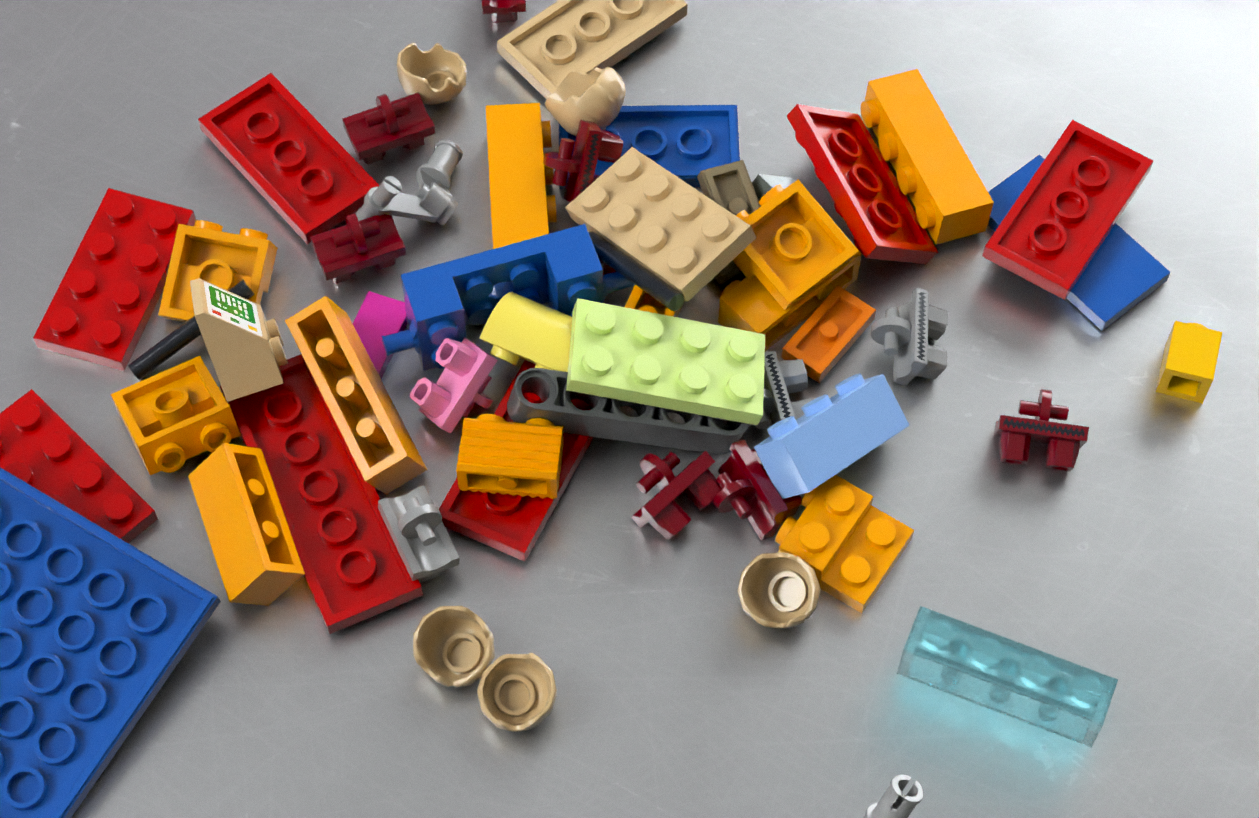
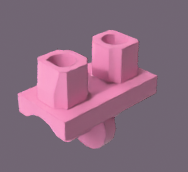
M449 338L444 339L436 351L435 358L436 362L445 367L439 379L435 383L424 377L417 381L410 392V398L420 407L419 411L438 427L450 434L462 416L467 418L476 403L486 409H489L493 403V400L485 395L483 391L492 379L489 373L498 360L467 338H464L462 342Z

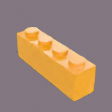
M914 69L868 81L865 101L861 103L863 122L868 128L872 127L878 138L882 157L886 161L890 160L897 173V181L902 193L908 194L915 206L920 226L923 229L927 228L936 245L986 231L994 202L919 70Z
M540 103L487 105L486 122L493 249L549 234L548 223H557L555 195H546L545 185H554L552 183L554 170L543 164V148H552L550 120L541 121Z
M325 295L286 319L285 322L364 480L387 495L427 471L348 314Z

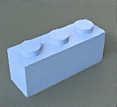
M861 373L853 375L835 385L838 393L833 397L829 398L828 394L802 406L801 409L804 415L795 420L794 416H790L767 429L770 437L754 446V449L782 499L812 491L909 426L884 374L865 380Z

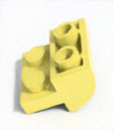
M509 292L500 299L483 328L480 339L493 346L489 353L490 355L513 365L517 364L519 358H523L536 364L535 368L568 372L572 317L514 292Z

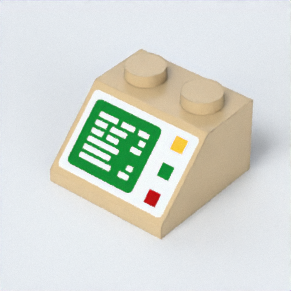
M200 278L191 280L190 286L194 315L227 402L283 384L280 366L288 364L275 318L266 321L261 305Z

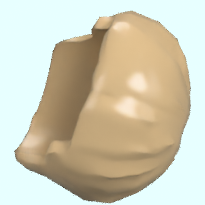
M596 67L589 74L570 72L548 97L545 106L565 131L574 136H577L581 120L595 122L601 130H605L620 112L626 93L625 84L621 76L613 68L609 67L605 69Z

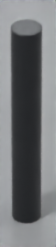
M589 232L600 260L671 311H677L682 307L684 296L597 233Z
M241 280L228 290L245 299L255 295L244 280ZM195 315L128 365L137 379L141 380L201 335Z

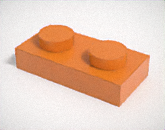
M837 285L782 348L781 358L783 360L803 359L807 376L820 383L874 321L876 309Z

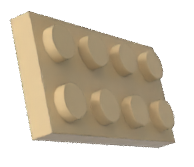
M558 0L497 41V51L542 96L548 99L570 72L589 74L596 67L599 69L611 68L687 16L688 4L684 0Z
M633 147L565 207L572 220L579 225L585 224L589 232L597 233L680 292L687 302L756 239L753 229L749 224Z

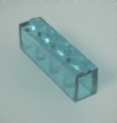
M922 606L918 610L906 641L897 674L1091 748L1104 724L1118 679Z

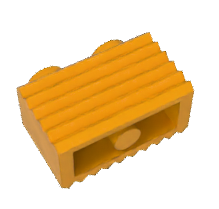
M482 414L477 419L464 418L456 469L459 489L472 492L480 491L482 493L490 492L492 494L500 493L502 495L508 493L512 496L518 494L522 497L529 495L532 498L539 496L542 499L545 497L557 498L564 448L563 427L554 426L551 421L542 418H532L527 420L526 423L506 422L502 417L495 414Z

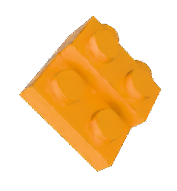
M799 179L785 189L780 184L773 187L759 200L758 203L761 207L750 215L745 210L735 215L752 227L756 239L736 256L733 261L749 280L756 276L784 310L844 266L859 252Z
M195 220L194 226L178 224L158 315L165 319L186 322L194 316L190 281L198 278L227 291L241 280H244L255 294L248 300L260 305L263 292L268 293L278 248L270 240H267L268 234L258 230L240 228L238 235L222 232L223 226L204 220Z
M200 356L111 394L116 409L129 431L136 450L150 476L160 471L166 473L175 472L184 465L187 459L205 451L214 452L222 443L230 444L232 439L241 436L228 402Z
M834 475L812 491L804 494L801 505L806 507L798 520L789 516L784 521L777 533L775 542L780 544L778 552L799 556L815 570L821 590L858 612L863 613L912 540L914 529L872 506L874 496Z

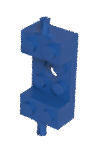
M583 224L401 274L409 329L381 336L387 356L414 348L418 353L423 371L433 368L445 369V367L435 361L436 351L443 340L449 338L462 342L464 338H467L466 325L485 324L497 303L509 292H514L540 304L548 303L550 308L572 317L577 298L603 303L608 293L629 287L632 288L634 283L617 271L603 275V268L586 225Z

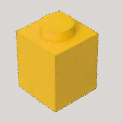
M1175 321L1165 344L1156 392L1203 404L1214 379L1222 332L1208 329L1198 323Z

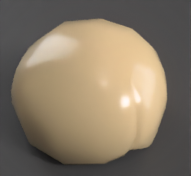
M411 43L398 53L397 72L399 82L407 96L419 93L423 104L434 105L456 98L466 86V63L458 53L443 49L439 43H436L428 51H421L416 43Z
M776 552L763 553L756 556L743 569L737 592L742 609L757 623L765 627L781 629L803 624L805 619L810 618L817 608L821 588L815 570L803 559L789 553Z
M439 606L423 616L413 633V655L417 664L436 682L447 687L454 686L459 688L470 686L481 678L482 673L491 665L495 657L494 637L482 618L470 609L463 606Z
M533 653L505 654L496 659L482 673L477 694L482 714L497 728L521 732L536 728L551 714L557 697V689L553 671L537 655Z

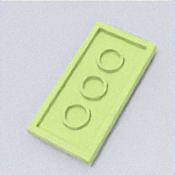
M577 298L572 315L566 390L758 425L763 416L765 334Z

